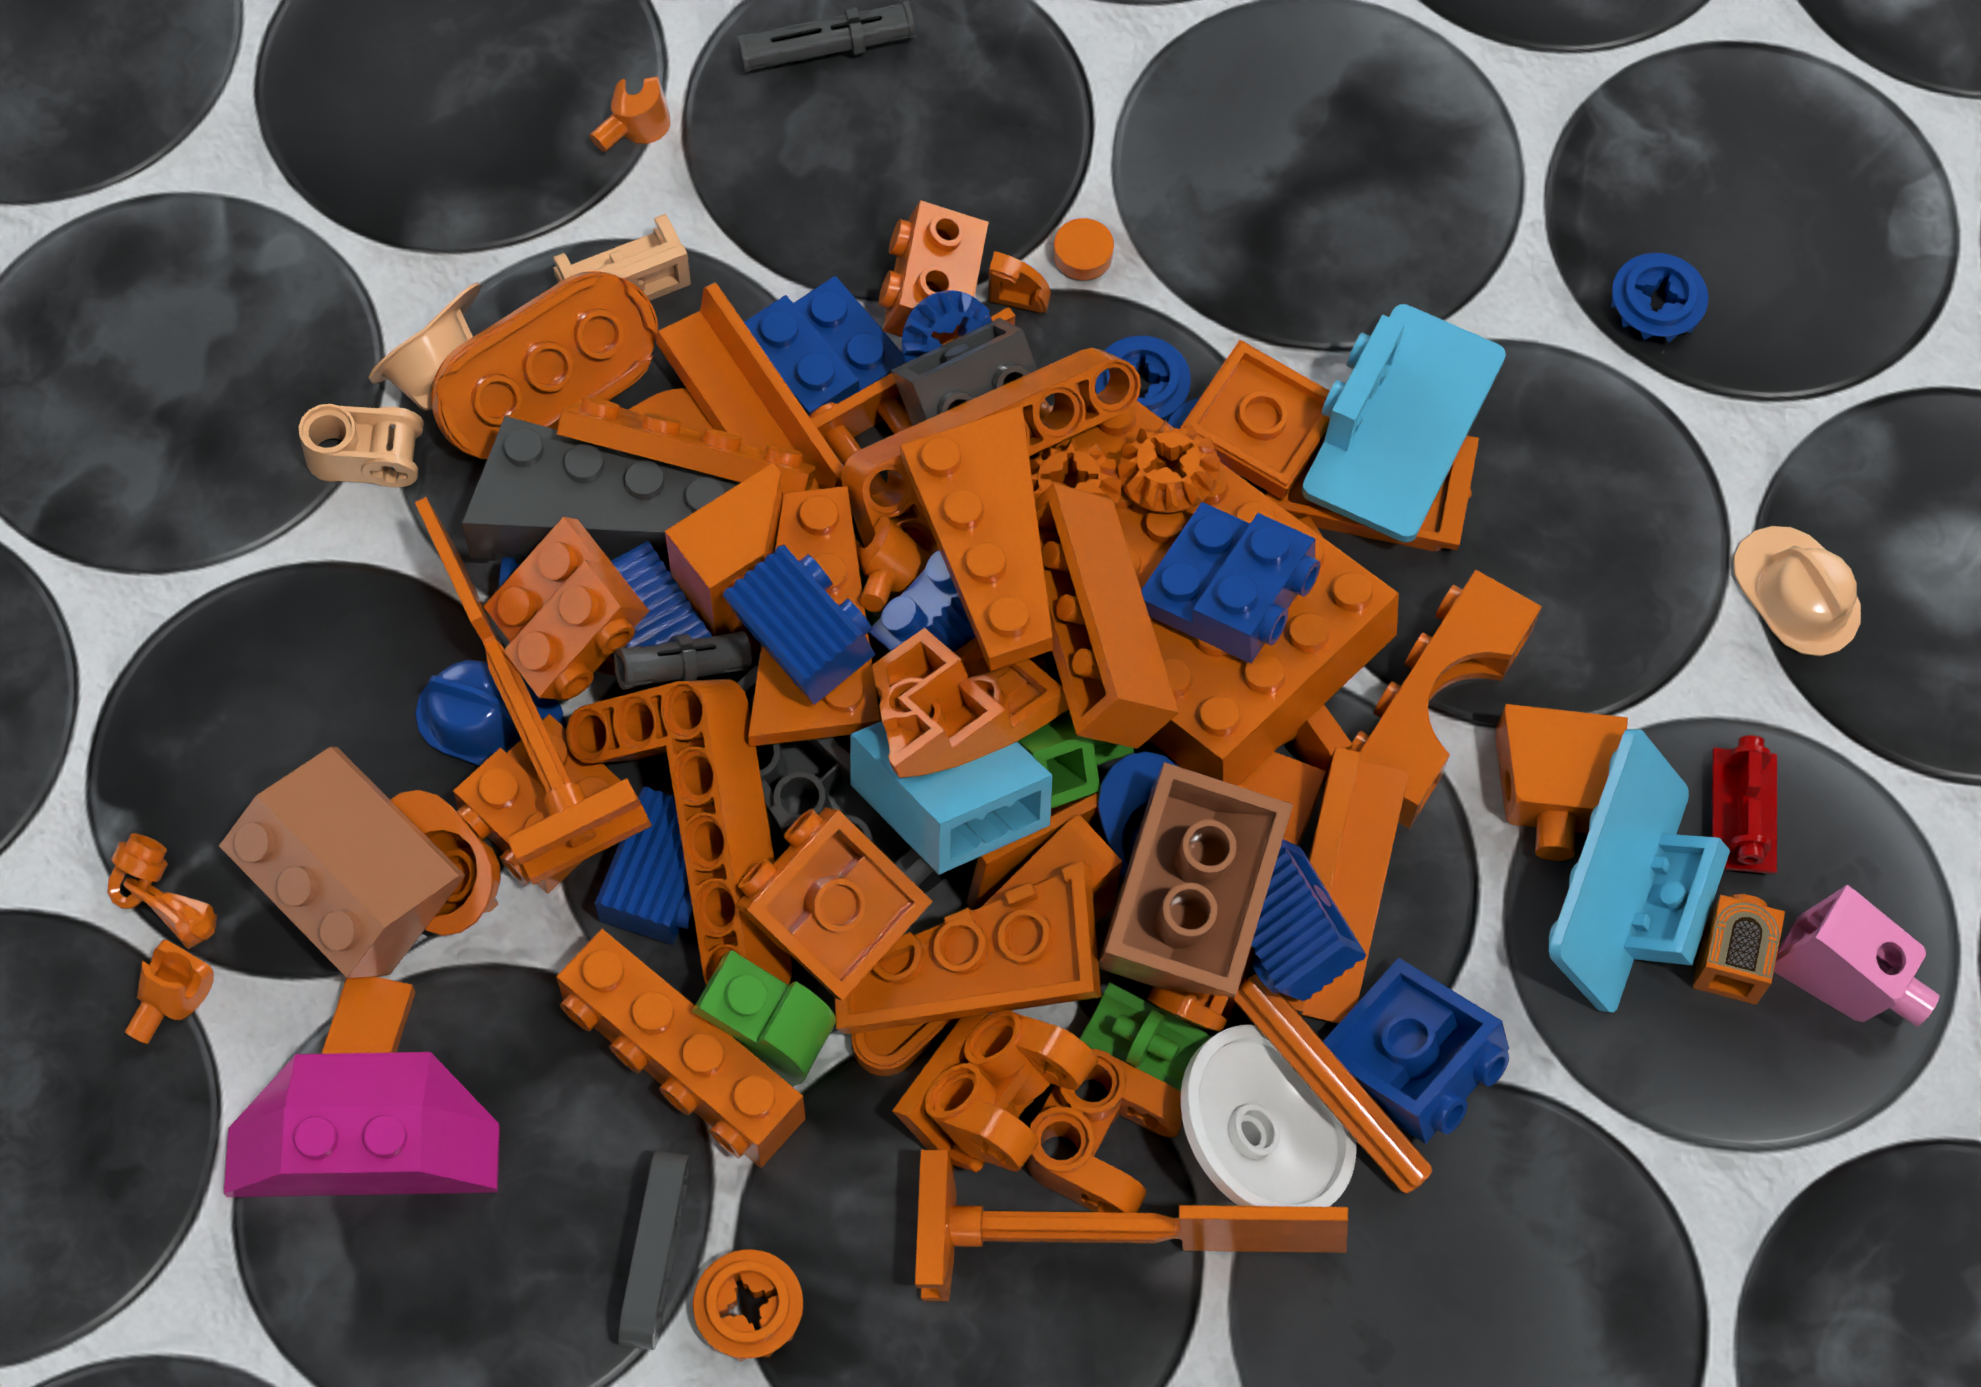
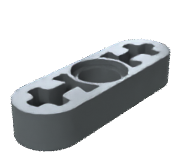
M658 1150L654 1153L621 1312L619 1345L655 1350L688 1191L691 1169L690 1155Z

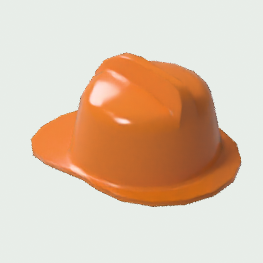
M422 790L399 793L390 799L466 875L425 930L442 936L464 932L477 923L483 913L491 912L498 905L495 897L501 882V870L494 850L483 839L478 837L457 811L439 795Z

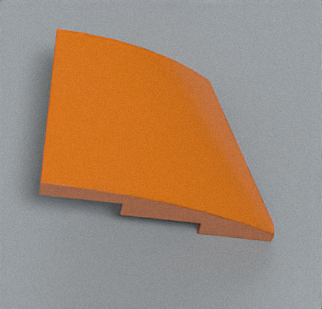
M923 628L872 664L875 686L881 701L879 704L881 719L886 730L890 754H888L889 762L899 778L926 775L969 763L1017 742L1069 709L1063 687L1029 658L990 671L976 637L953 653L926 628Z

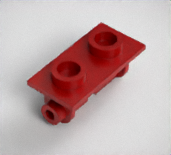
M1748 735L1739 738L1738 747L1734 749L1714 747L1712 750L1711 837L1720 838L1730 850L1724 870L1776 875L1777 754L1771 753L1770 749L1764 747L1765 740L1759 736Z

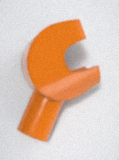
M659 77L645 78L642 90L635 95H630L626 92L625 78L620 80L615 86L611 101V111L613 114L589 134V137L596 147L604 153L623 136L638 144H649L661 139L669 130L671 119Z
M881 516L874 526L875 536L872 542L866 548L858 546L857 551L860 567L863 574L868 578L860 598V603L866 610L871 612L883 611L891 592L905 591L926 568V564L932 556L887 516Z
M166 939L162 940L154 950L150 964L142 961L137 999L142 1002L128 1024L125 1033L142 1043L149 1044L164 1016L173 1020H182L192 1014L204 1001L212 987L214 973L210 965Z

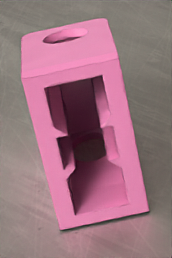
M1848 885L1799 915L1778 948L1774 968L1776 974L1855 1021L1865 1022L1890 1008L1915 1027H1918L1929 1017L1940 998L1938 993L1914 977L1926 957L1924 946Z

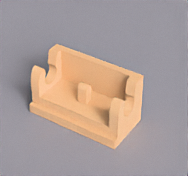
M666 214L654 218L657 226L653 229L654 233L574 264L570 263L565 253L553 257L556 264L553 269L558 283L582 272L601 271L611 273L637 285L651 301L691 285L688 253L684 245L681 244Z

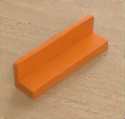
M713 283L704 287L700 311L658 330L656 344L715 430L729 432L742 437L741 444L764 451L767 445H776L803 453V463L817 466L811 490L842 487L841 474L843 465L718 284Z
M1335 747L1331 757L1308 860L1365 951L1366 956L1364 960L1356 962L1353 968L1345 970L1343 975L1334 978L1332 983L1324 985L1321 991L1313 993L1310 999L1301 1001L1281 993L1299 1015L1336 1024L1343 1020L1359 1000L1408 780V773L1403 769L1360 760V752Z

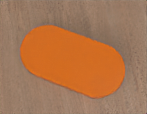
M588 271L577 273L562 280L464 342L445 358L436 373L431 397L434 418L440 431L460 451L480 459H488L505 416L558 430L562 409L583 399V397L609 401L636 383L648 370L653 355L651 353L654 349V340L657 339L658 321L650 300L637 285L611 273Z

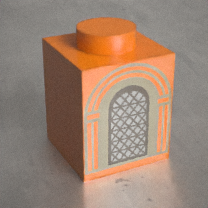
M1720 894L1710 910L1703 931L1692 988L1757 1005L1772 984L1785 911L1767 907L1768 905L1764 900L1752 895L1734 894L1728 897Z

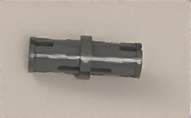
M744 631L692 639L688 634L672 635L670 642L629 648L620 647L616 649L617 653L614 655L616 678L623 690L657 683L695 681L697 678L721 674L747 673L752 665L751 646Z

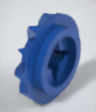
M1647 253L1632 258L1619 269L1612 284L1611 308L1617 309L1621 315L1622 326L1627 327L1631 325L1641 331L1643 340L1651 336L1664 337L1669 343L1677 335L1685 332L1691 334L1707 310L1708 291L1702 276L1691 264L1670 254ZM1664 283L1666 284L1664 292L1666 293L1665 301L1667 303L1663 305L1661 310L1658 309L1657 312L1652 311L1653 307L1650 306L1651 297L1649 296H1652L1654 291L1659 289L1660 284Z
M941 291L926 297L912 310L903 329L902 351L905 362L907 363L942 346L938 339L931 336L933 331L940 334L943 332L953 333L956 326L960 325L958 336L961 337L992 322L989 315L991 310L972 295L961 291Z
M1131 336L1116 341L1104 350L1126 360L1136 368L1137 372L1139 365H1144V373L1147 374L1148 382L1153 384L1149 386L1145 398L1138 397L1137 401L1164 421H1167L1170 415L1185 403L1191 385L1190 369L1182 354L1168 342L1151 336ZM1109 369L1100 373L1096 380L1095 390L1097 394L1104 390L1108 384L1110 377Z

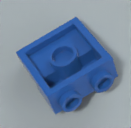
M836 275L794 303L785 295L744 322L808 416L824 404L831 402L840 403L891 374L892 369L906 363L901 350L882 331L881 327Z
M1201 502L1141 589L1149 617L1252 664L1265 643L1272 646L1281 636L1288 619V608L1297 594L1304 597L1312 589L1320 571V561L1315 559V538L1260 513H1257L1252 522L1248 523Z
M1399 957L1323 1041L1397 1126L1425 1144L1428 1143L1438 1130L1443 1134L1453 1132L1460 1125L1466 1114L1468 1105L1465 1099L1480 1082L1485 1086L1495 1084L1505 1072L1509 1062V1053L1507 1052L1509 1045L1502 1020Z

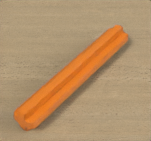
M1257 974L1247 978L1239 986L1237 995L1233 997L1234 1002L1401 1192L1409 1193L1422 1185L1432 1172V1166L1285 997L1280 992L1278 994L1271 992L1262 983Z

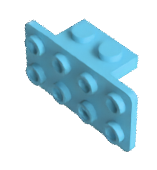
M1406 304L1396 306L1390 317L1382 315L1371 336L1361 332L1347 361V367L1353 369L1347 383L1336 380L1326 398L1321 414L1330 417L1324 443L1303 481L1302 495L1304 498L1398 541H1413L1503 365L1506 356L1504 348L1495 342Z
M1639 729L1625 730L1618 749L1611 756L1608 779L1599 804L1591 813L1589 833L1579 861L1571 870L1569 890L1560 916L1553 924L1549 934V955L1551 960L1594 1007L1602 1012L1613 1013L1617 1010L1634 959L1693 965L1730 850L1720 838L1677 835L1689 798L1688 787L1644 731Z

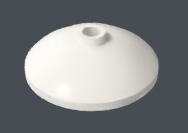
M1255 1025L1234 1026L1217 1033L1197 1049L1184 1073L1181 1087V1113L1191 1149L1201 1168L1215 1186L1238 1206L1330 1207L1344 1193L1353 1174L1356 1161V1140Z

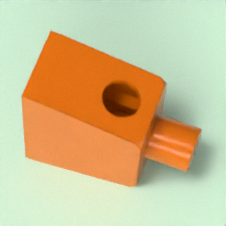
M1505 704L1495 729L1505 818L1511 825L1536 828L1535 854L1538 857L1551 861H1563L1574 857L1576 832L1589 833L1591 813L1601 799L1609 776L1610 759L1615 750L1618 749L1623 733L1627 730L1628 717Z

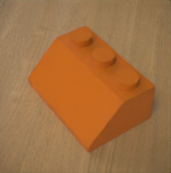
M771 463L665 530L671 575L677 582L680 590L684 592L686 599L690 601L700 620L704 622L706 629L710 631L712 637L744 631L750 642L752 658L761 652V644L737 618L724 598L723 593L726 588L733 587L736 580L744 578L747 571L754 570L757 563L764 562L768 554L775 552L783 496L781 472L774 463Z

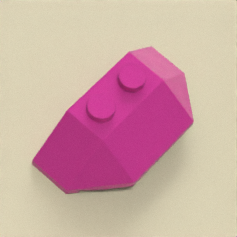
M431 1052L295 1054L228 1128L224 1195L226 1197L498 1193L500 1125Z

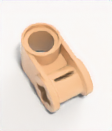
M322 404L309 409L301 418L299 437L306 465L310 472L320 480L328 482L373 483L385 487H405L412 485L417 480L418 467L413 462L415 440L422 435L424 421L421 416L405 408H366ZM336 438L343 440L334 447L324 448L318 446L327 439Z

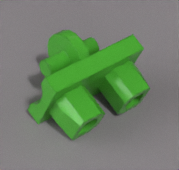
M1109 983L1080 1039L1091 1049L1108 1052L1112 1056L1171 1085L1181 1092L1184 1073L1190 1059L1197 1049L1212 1036Z

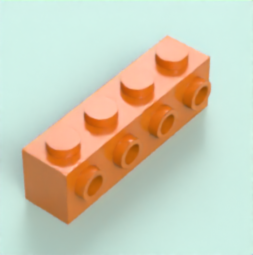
M1052 483L1035 500L1053 636L1052 652L1076 735L1138 749L1179 713L1115 504L1113 499Z
M601 929L556 976L563 998L560 1007L567 1016L585 1031L589 1032L594 1027L612 1043L609 1046L611 1051L629 1069L635 1073L645 1070L661 1084L660 1092L675 1108L688 1116L695 1112L712 1127L709 1131L712 1137L733 1156L740 1158L744 1154L762 1168L805 1120L804 1099L801 1093L731 1035L692 1012L695 1007L694 1004L605 930Z

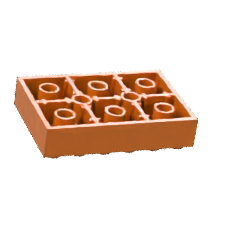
M1136 400L1134 405L1124 413L1050 447L1053 449L1065 447L1071 438L1081 447L1090 448L1098 444L1104 456L1108 459H1115L1118 469L1123 444L1132 443L1136 439L1140 427L1148 432L1158 430L1164 423V420ZM1043 450L1040 451V452H1039L1034 458H1032V459H1036L1037 457H1039V456L1042 454ZM1157 455L1158 470L1168 467L1173 473L1177 472L1182 478L1180 458L1170 461L1165 456ZM1220 462L1218 483L1210 496L1203 501L1204 503L1248 523H1251L1256 514L1260 513L1315 538V559L1320 561V571L1310 592L1304 597L1297 594L1288 608V619L1281 636L1272 646L1265 643L1252 664L1150 617L1179 713L1148 740L1183 768L1238 786L1397 635L1399 593ZM1068 471L1061 484L1075 489L1077 483H1079L1077 474L1074 471ZM1122 488L1116 511L1141 589L1200 504L1180 512L1165 513L1152 511L1136 504L1126 495ZM1052 651L1042 654L1045 659L1056 666Z

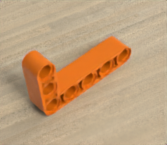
M1088 348L1080 350L857 451L844 464L841 480L842 487L848 486L851 512L864 548L872 542L875 536L873 528L881 516H887L901 529L908 527V535L928 553L936 545L933 533L902 462L901 444L1022 405L1030 456L1130 409L1138 399L1141 389L1140 376L1136 368L1126 360L1101 349ZM1109 369L1110 377L1108 384L1104 390L1096 394L1095 384L1098 376L1104 370ZM1054 393L1055 403L1052 411L1048 416L1040 419L1039 410L1042 402L1046 397ZM887 470V484L878 494L870 496L869 488L872 479L880 471ZM891 592L887 604L896 598L900 592Z
M731 679L677 681L581 706L569 718L566 728L567 743L574 757L583 763L632 761L667 753L706 986L722 957L730 950L789 985L792 976L790 954L782 951L735 906L745 895L738 887L743 877L762 859L767 858L772 864L775 863L757 750L756 746L749 747L748 735L751 721L749 702L742 687Z

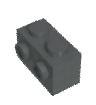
M998 318L892 369L891 372L912 426L1030 374L1036 371L1037 367L1023 329Z

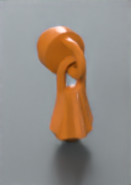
M137 833L130 834L127 842H119L111 858L115 867L108 879L107 892L112 903L120 908H135L144 901L187 949L209 939L215 933L217 914L214 913L213 907L202 901L168 892L163 893L152 886V882L161 880L168 865L164 859L167 849L164 845L150 837ZM126 873L139 878L125 879L123 885L132 892L128 897H124L120 893V885Z

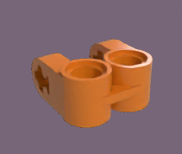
M1001 1010L990 1014L972 1029L964 1047V1053L969 1062L952 1066L943 1072L929 1088L924 1105L930 1117L970 1158H976L1001 1168L1018 1172L1039 1144V1140L1034 1132L1018 1119L1019 1116L1014 1105L1032 1101L1041 1095L1050 1084L1069 1090L1079 1089L1097 1064L1098 1059L1088 1045L1066 1029L1017 1014L1012 1010Z
M1092 1049L1097 1056L1098 1062L1085 1080L1100 1082L1105 1086L1109 1094L1099 1102H1088L1079 1098L1074 1090L1055 1085L1041 1112L1030 1125V1129L1037 1136L1039 1144L1027 1159L1026 1165L1033 1179L1042 1186L1094 1212L1137 1213L1147 1195L1146 1188L1130 1175L1096 1158L1095 1155L1109 1128L1119 1115L1156 1134L1173 1138L1178 1136L1183 1126L1181 1092L1171 1085L1112 1056L1108 1052ZM1061 1136L1071 1140L1077 1147L1078 1152L1068 1160H1056L1044 1152L1042 1145L1052 1137Z

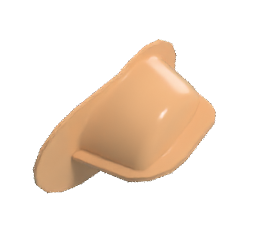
M474 283L462 291L423 330L407 339L386 355L372 369L368 377L371 383H380L389 379L419 408L425 411L432 410V387L439 367L454 349L473 337L463 315L478 296L481 289L480 283Z
M1766 527L1753 531L1741 541L1734 556V576L1743 593L1766 621L1771 631L1785 646L1801 654L1824 656L1839 652L1854 639L1861 624V604L1857 597V583L1852 570L1841 557L1827 551L1809 534L1792 527Z

